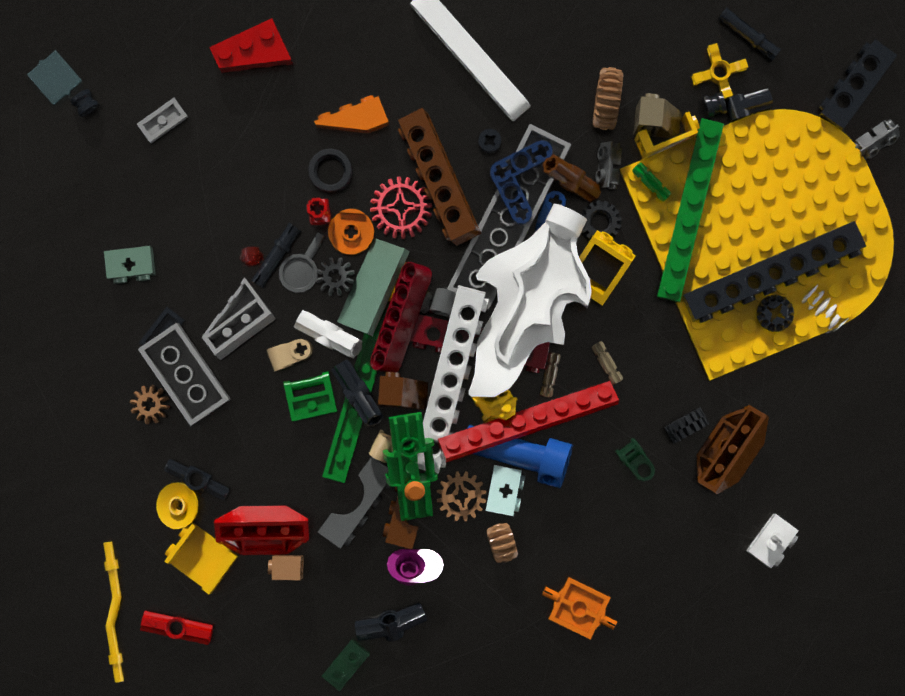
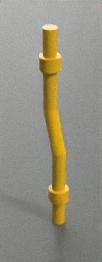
M106 542L103 543L106 557L104 565L105 571H108L112 593L106 622V633L110 655H108L109 664L112 665L114 680L117 683L124 681L121 666L123 658L122 653H119L115 630L122 596L117 569H119L118 559L115 560L113 543Z

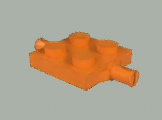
M568 577L564 587L559 592L547 586L544 590L552 595L543 591L542 596L554 601V607L548 618L549 620L590 640L595 629L600 624L612 630L615 628L614 625H616L617 621L605 616L606 606L611 597Z

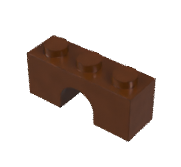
M397 496L396 501H391L388 513L392 515L391 523L385 524L382 536L387 537L386 543L413 549L419 526L409 524L406 520L401 521Z

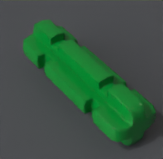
M640 162L633 168V173L638 178L641 177V181L653 193L657 194L656 196L660 201L664 202L671 195V192L662 186V183L652 172L647 171V167Z

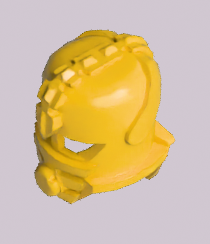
M509 389L496 397H471L476 407H479L483 413L482 420L485 423L498 418L507 420L516 413V401L518 399L513 397Z

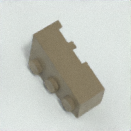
M645 94V97L641 96L636 107L633 135H637L638 132L647 129L649 136L677 137L680 133L681 111L666 99L659 98L660 95Z

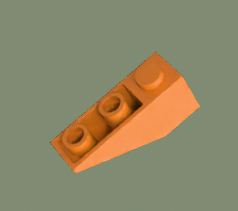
M373 95L361 99L360 104L354 106L352 104L344 105L339 108V112L334 114L330 112L323 113L318 116V120L314 121L317 128L359 133H371L389 126V122L379 96L374 98Z

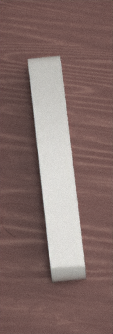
M413 0L410 3L414 11L512 121H515L531 107L526 98L439 0Z

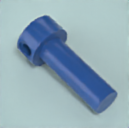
M517 438L473 454L537 472V482L561 488L573 445L549 438L547 445L543 446Z

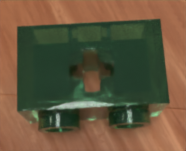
M352 638L322 677L340 691L370 655V652Z

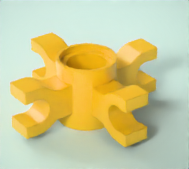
M717 43L709 45L707 52L712 66L707 71L693 74L691 76L693 85L711 80V82L718 84L719 91L723 94L724 99L733 96L728 82L729 76L746 71L748 64L746 59L729 64L721 59ZM714 68H723L726 75L724 77H717L714 74Z

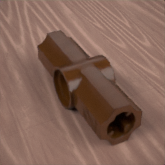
M553 154L545 159L543 163L544 173L558 181V185L561 188L577 194L588 202L598 199L601 193L600 185L587 177L584 170L567 163Z

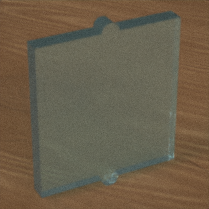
M56 50L46 59L40 60L39 65L27 74L53 105L65 95H70V91L82 81Z

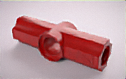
M321 198L309 200L307 213L310 225L322 226L331 223L329 200Z
M144 611L140 631L209 645L213 625L187 620L182 617ZM174 621L182 624L183 630L180 634H175L171 629Z

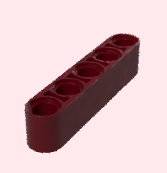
M407 262L402 267L371 356L370 363L374 370L385 373H397L399 371L432 278L430 268L413 262Z

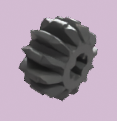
M333 257L329 258L330 266L324 261L321 263L325 271L317 269L316 273L323 275V277L317 278L316 282H325L320 288L322 291L330 287L328 291L329 296L333 295L334 289H336L338 296H342L340 288L343 287L346 292L350 291L346 283H355L353 279L348 278V276L355 275L354 270L346 271L351 266L349 262L342 267L343 258H339L337 264H335ZM334 271H339V275L342 278L340 281L337 279V282L334 283L330 274H335Z

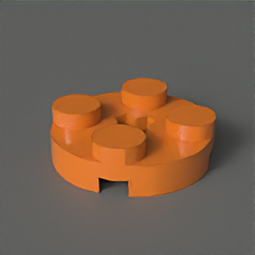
M345 209L333 217L331 223H329L328 237L333 247L340 253L357 255L366 251L372 243L374 227L369 217L362 211ZM350 226H354V230L358 231V234L354 235L353 238H349L348 234H345V230H348Z

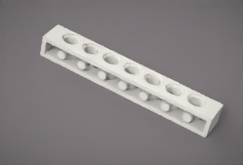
M460 285L457 288L423 420L424 437L433 438L437 443L439 438L453 434L450 432L452 423L457 424L460 411L455 409L457 402L463 401L465 388L461 387L463 379L468 380L471 366L467 365L469 356L474 357L477 344L473 343L475 334L480 335L483 321H479L480 313L486 312L489 300L484 298L486 292ZM465 307L472 308L475 316L471 319L465 318L462 315V309ZM458 330H465L468 332L469 338L466 341H460L456 337V332ZM454 352H459L463 356V361L461 363H454L450 355ZM454 375L457 378V383L453 386L446 384L445 376ZM448 397L452 405L444 408L439 404V399ZM441 419L445 422L446 427L438 430L434 427L433 422ZM441 450L433 452L435 472L438 474L440 467L445 468L446 466ZM424 452L418 453V467L425 470Z

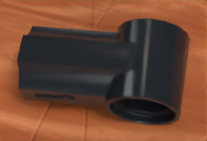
M768 88L724 99L731 122L774 107Z

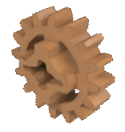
M457 471L455 478L447 475L449 481L447 483L440 482L444 488L443 490H437V493L442 494V498L437 499V502H443V506L440 508L441 511L448 510L446 517L454 514L455 521H458L460 516H463L464 521H467V515L469 514L473 518L476 517L474 512L476 509L482 512L483 509L479 504L486 503V500L481 498V495L485 494L486 490H480L479 487L482 486L483 482L476 483V475L470 479L468 478V472H465L464 476L461 477ZM463 481L471 483L475 490L465 488ZM455 482L456 489L452 494L446 495L448 487ZM459 485H461L464 493H468V497L465 498L464 508L460 500L455 499V495L458 494ZM472 498H477L475 505L468 510L467 504ZM454 502L457 504L460 512L453 510L448 503Z

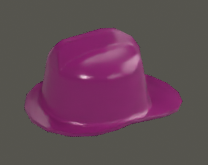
M400 549L390 555L387 568L394 579L403 585L410 586L417 583L431 582L438 578L443 570V561L439 554L433 550Z

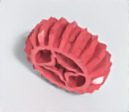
M397 177V184L393 185L392 179H388V184L390 185L388 188L382 183L380 187L383 193L377 190L374 192L379 197V200L371 199V203L377 205V207L370 208V212L378 213V215L372 217L373 222L381 220L377 228L382 229L386 226L384 234L388 235L390 230H392V238L396 239L398 232H401L402 239L406 238L405 232L408 231L410 236L414 237V228L421 233L422 228L419 224L428 225V221L423 219V217H431L432 213L425 211V209L432 208L431 203H425V201L429 200L427 195H421L425 192V187L417 190L418 181H415L410 186V178L408 177L405 180V184H401V177ZM403 190L413 193L420 203L406 201ZM396 191L397 197L395 202L382 206L385 198L390 193ZM400 197L403 205L408 207L407 210H404L403 219H401L399 210L395 209V206H398V203H400ZM420 210L417 219L411 224L406 225V216L411 212ZM382 213L395 214L398 217L399 226L389 223Z

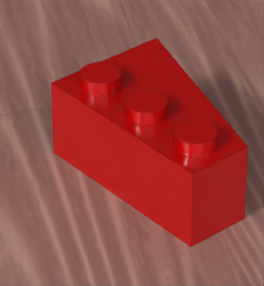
M272 18L209 47L222 73L260 67L267 68L277 65H293Z

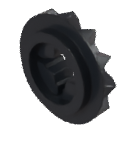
M777 294L764 298L757 308V319L760 325L772 332L783 331L789 327L795 314L792 303L786 297ZM781 305L779 313L784 318L776 317L771 322L772 313L769 309H775Z

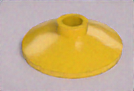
M171 483L165 486L157 498L156 508L158 516L166 526L172 529H182L189 526L198 513V499L195 492L183 483ZM180 502H182V504H183V508H182V509H180V506H179V505H180Z

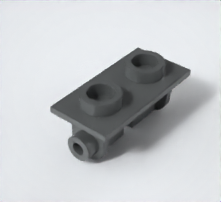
M891 119L888 121L884 120L872 129L875 137H872L867 132L854 141L855 148L860 150L861 157L863 156L865 160L873 158L880 149L886 145L894 144L898 137H900L898 124L895 126Z
M613 141L600 143L597 153L599 164L595 176L600 189L616 190L617 186H619L620 169L613 168V164L621 165L622 148H620L619 143H613Z

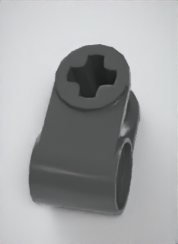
M436 288L429 314L435 313L450 319L456 293L448 289Z

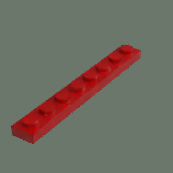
M611 381L516 412L515 415L507 420L498 418L439 438L438 445L445 462H449L619 404V398Z

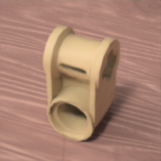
M297 339L272 347L266 351L275 372L308 359L312 355L313 346L308 340ZM301 343L302 346H307V350L304 351L305 355L296 352V349L299 348L298 344Z
M380 429L369 454L373 458L387 463L383 459V450L387 449L389 452H393L391 436L385 434Z

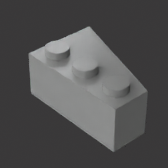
M245 277L235 294L229 298L222 312L216 316L202 336L211 351L220 360L276 319Z

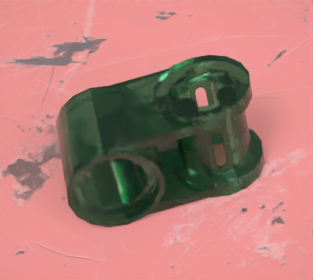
M631 438L629 444L621 450H615V453L638 481H649L655 474V467L645 455L639 443L634 438ZM632 449H634V451H633L632 453H630L628 456H626V454H627L628 452H630ZM640 465H647L650 468V475L643 478L638 474V467Z

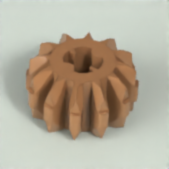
M154 385L150 386L149 392L146 386H142V395L137 391L134 392V395L139 398L138 401L130 400L131 404L137 405L131 412H140L136 418L138 421L142 420L145 416V424L150 423L151 417L154 423H159L157 415L165 418L167 415L162 412V409H170L169 405H163V402L168 401L169 397L164 396L160 398L164 390L160 388L155 393L156 387ZM150 398H152L155 408L152 407L148 411V407H145V402H149Z
M499 523L488 528L487 537L495 561L497 563H505L517 558V547L510 526L507 523Z

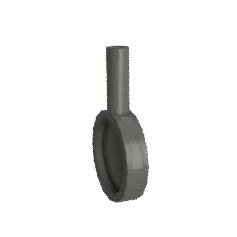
M317 232L305 255L293 254L281 263L279 279L282 285L289 291L305 293L316 284V279L318 278L316 271L318 268L312 259L325 238L324 235Z

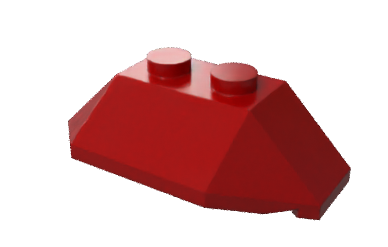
M239 506L214 520L216 542L223 544L240 555L289 554L302 543L309 541L308 518L287 506Z

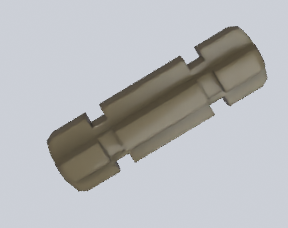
M600 341L594 344L592 350L595 355H598L597 359L605 373L609 375L608 378L611 384L615 385L622 381L623 377L619 371L617 372V366L609 352L605 351L604 343Z
M550 352L548 354V365L545 367L542 382L544 385L541 386L540 395L543 397L551 398L554 389L552 387L555 385L558 371L557 364H559L561 357L558 353Z

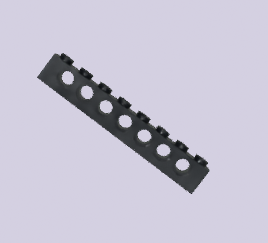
M853 221L688 292L682 298L693 322L699 320L701 324L712 319L713 313L720 311L721 314L733 310V305L742 302L745 305L756 300L755 295L763 292L764 296L777 291L776 286L784 283L785 287L798 282L797 277L805 274L806 277H810L819 273L818 268L827 265L828 268L841 263L840 259L848 256L849 259L862 254L861 250L866 247V244L856 222ZM838 240L844 244L843 252H838L833 248L834 241ZM813 250H819L822 252V261H816L813 259ZM792 259H798L801 262V270H794L791 267L790 262ZM771 268H777L780 271L781 276L779 279L775 280L770 277L769 270ZM748 278H757L759 287L757 289L750 288ZM727 287H735L738 290V296L730 298L726 293ZM706 296H714L717 300V305L715 307L707 306L705 303Z

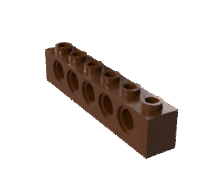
M421 108L399 119L401 128L398 131L404 141L407 140L410 146L407 148L408 154L412 161L416 160L418 164L416 172L421 181L425 180L427 188L424 190L429 200H433L436 208L433 210L437 219L443 221L445 228L442 231L447 241L451 240L458 246L482 234L429 114ZM424 134V138L420 142H416L417 136ZM433 153V158L429 162H425V157ZM442 173L441 179L438 182H433L434 176ZM451 193L450 199L447 202H442L443 196ZM460 213L459 220L451 223L452 216Z

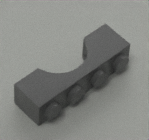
M371 457L358 475L364 486V497L360 506L349 514L331 513L318 533L339 548H342L343 545L348 547L355 537L352 532L357 526L361 528L369 518L366 515L370 507L375 509L381 501L382 497L379 495L384 488L389 490L391 487L386 483L385 474L388 473V467Z

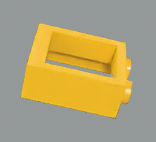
M597 230L580 255L581 262L583 263L596 244L624 263L607 289L590 278L591 298L603 306L636 255L632 253L633 251L628 246L619 245L614 242L613 237L608 233Z

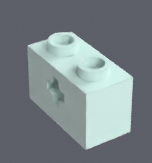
M494 465L486 511L513 516L514 511L519 512L521 498H517L518 489H523L525 476L521 475L522 470ZM505 484H509V489L512 490V494H508L507 498H504L503 493L499 492V489L504 488Z

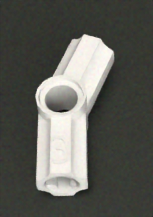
M302 310L294 325V328L315 338L316 342L332 350L334 348L348 357L354 358L356 355H359L362 349V341L344 332L342 328L327 320L323 321Z

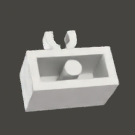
M772 514L746 551L768 568H772L773 565L777 567L784 558L782 553L786 547L791 548L797 541L798 536L796 534L799 530L777 514Z

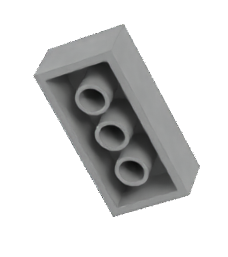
M175 323L138 349L190 426L196 424L231 400L179 323Z

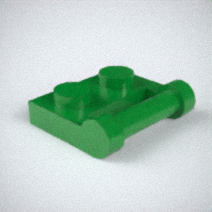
M329 371L322 372L320 376L298 381H283L292 422L338 412ZM324 384L325 391L294 397L293 391Z

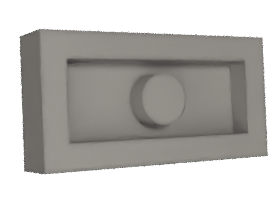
M172 98L137 123L148 141L153 143L187 119L188 116L176 99Z

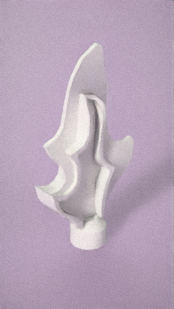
M553 204L546 222L529 239L489 259L476 275L477 280L485 281L497 288L498 303L482 330L477 343L475 374L469 389L471 397H496L510 389L518 379L530 353L537 345L547 342L564 345L565 331L561 316L566 304L578 302L588 308L592 294L590 278L578 256L576 246L577 238L580 236L587 221L584 216L562 205Z

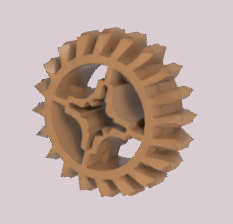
M612 67L600 70L593 115V125L596 128L613 130L616 127L623 85L622 70Z

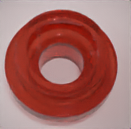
M247 247L241 250L240 261L244 262L245 265H256L263 258L258 247Z

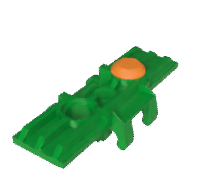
M422 412L389 417L393 452L391 453L387 449L383 450V459L388 465V473L385 474L386 483L391 487H397L400 519L405 521L433 516L430 482L438 479V474L435 472L432 449L434 439L424 437ZM406 441H412V443L407 446L403 445ZM424 452L426 472L419 473L417 454Z

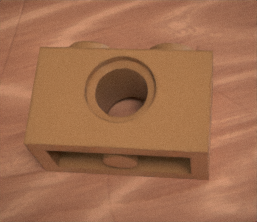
M274 555L272 560H268V574H272V580L303 579L304 555Z

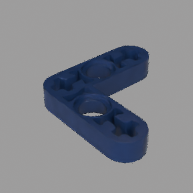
M537 141L499 160L491 167V179L512 220L517 224L523 225L528 223L532 217V210L515 177L543 164L546 158L552 156L553 149L547 141ZM538 146L542 148L547 147L546 157L538 155L534 157V160L537 162L532 163L531 156L527 151L531 150V153L534 154L538 151ZM525 156L528 160V165L525 168H518L514 162L516 157ZM511 161V166L515 173L511 174L510 169L504 173V178L494 175L497 172V167L500 166L501 169H505L508 167L506 162ZM506 188H516L518 191L517 197L512 200L506 198L504 194ZM522 199L523 202L519 203L522 210L528 211L525 215L526 219L517 218L515 216L518 213L516 206L511 208L509 204H514Z

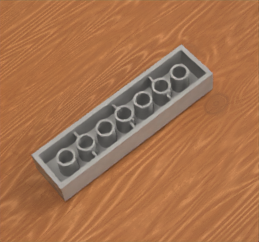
M529 124L516 152L537 141L543 140L550 143L553 155L564 160L571 144ZM538 146L536 153L532 154L531 150L527 151V153L531 156L532 163H535L537 161L534 160V157L538 155L546 157L548 149L547 147L542 148ZM518 156L514 161L518 168H525L528 165V160L525 156ZM510 162L506 171L511 169V174L515 173V171L513 170ZM543 164L515 177L531 207L532 217L530 221L523 225L515 223L498 190H496L479 224L482 234L472 238L447 288L448 290L456 293L460 285L486 292L484 298L489 299L486 311H489L497 295V288L485 281L477 280L476 275L489 259L518 246L524 241L554 181L553 178L544 173ZM508 187L505 189L504 194L506 198L512 200L517 197L518 191L514 187ZM522 199L514 204H509L511 208L516 206L518 213L515 216L517 218L526 219L525 215L528 211L522 210L519 203L523 202Z

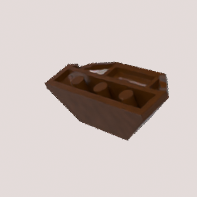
M751 405L723 416L697 454L698 483L715 494H719L738 483L764 445L769 417Z

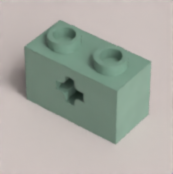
M151 246L104 251L106 276L108 280H113L114 284L127 283L128 278H136V281L150 280V276L156 275L153 248ZM129 260L136 264V266L131 268L132 271L125 268V265L129 264Z

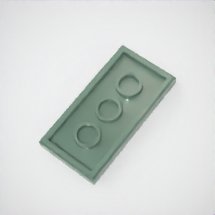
M374 238L337 322L373 336L410 251Z

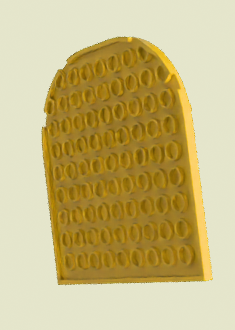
M768 110L746 116L723 126L682 296L853 221L856 222L866 247L861 250L862 254L849 259L848 256L840 259L841 263L831 268H828L827 265L818 268L819 273L810 277H806L805 274L797 277L798 282L785 287L784 283L776 286L777 291L764 296L763 292L755 295L756 300L745 305L742 302L733 305V310L721 314L720 311L713 313L712 319L701 324L699 320L693 322L681 296L680 303L676 302V305L709 381L839 327L847 318L849 319L844 324L848 323L861 314L874 301L888 277L893 258V229L890 216L864 157H861L860 150L855 148V143L838 127L816 115L797 110ZM696 137L620 169L621 176L662 272ZM640 162L647 167L648 172H652L662 183L663 187H666L671 192V195L664 202L660 201L656 196L657 194L653 193L641 181V177L638 178L633 173V168ZM836 240L833 242V248L838 252H843L844 244ZM819 250L812 251L813 259L822 261V252ZM798 259L791 260V267L794 270H801V262ZM777 268L769 270V275L772 279L777 280L780 278L781 274ZM755 277L748 278V285L752 289H757L759 281ZM818 284L815 292L807 298L805 303H802L803 298ZM733 286L727 287V295L730 298H736L738 290ZM824 291L822 298L813 305V301L819 296L818 293ZM777 294L786 297L792 303L795 314L789 327L783 331L772 332L760 325L757 319V308L764 298ZM708 295L705 297L707 306L715 307L717 305V300L714 296ZM830 297L831 300L825 310L818 316H815L820 304ZM836 304L837 307L830 318L825 317L827 310ZM781 305L775 309H769L772 313L771 322L776 317L784 318L779 313ZM809 305L814 306V308L808 309ZM838 314L840 320L829 330L830 322Z

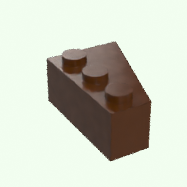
M386 372L385 376H380L379 406L427 409L428 382L402 378L400 373Z

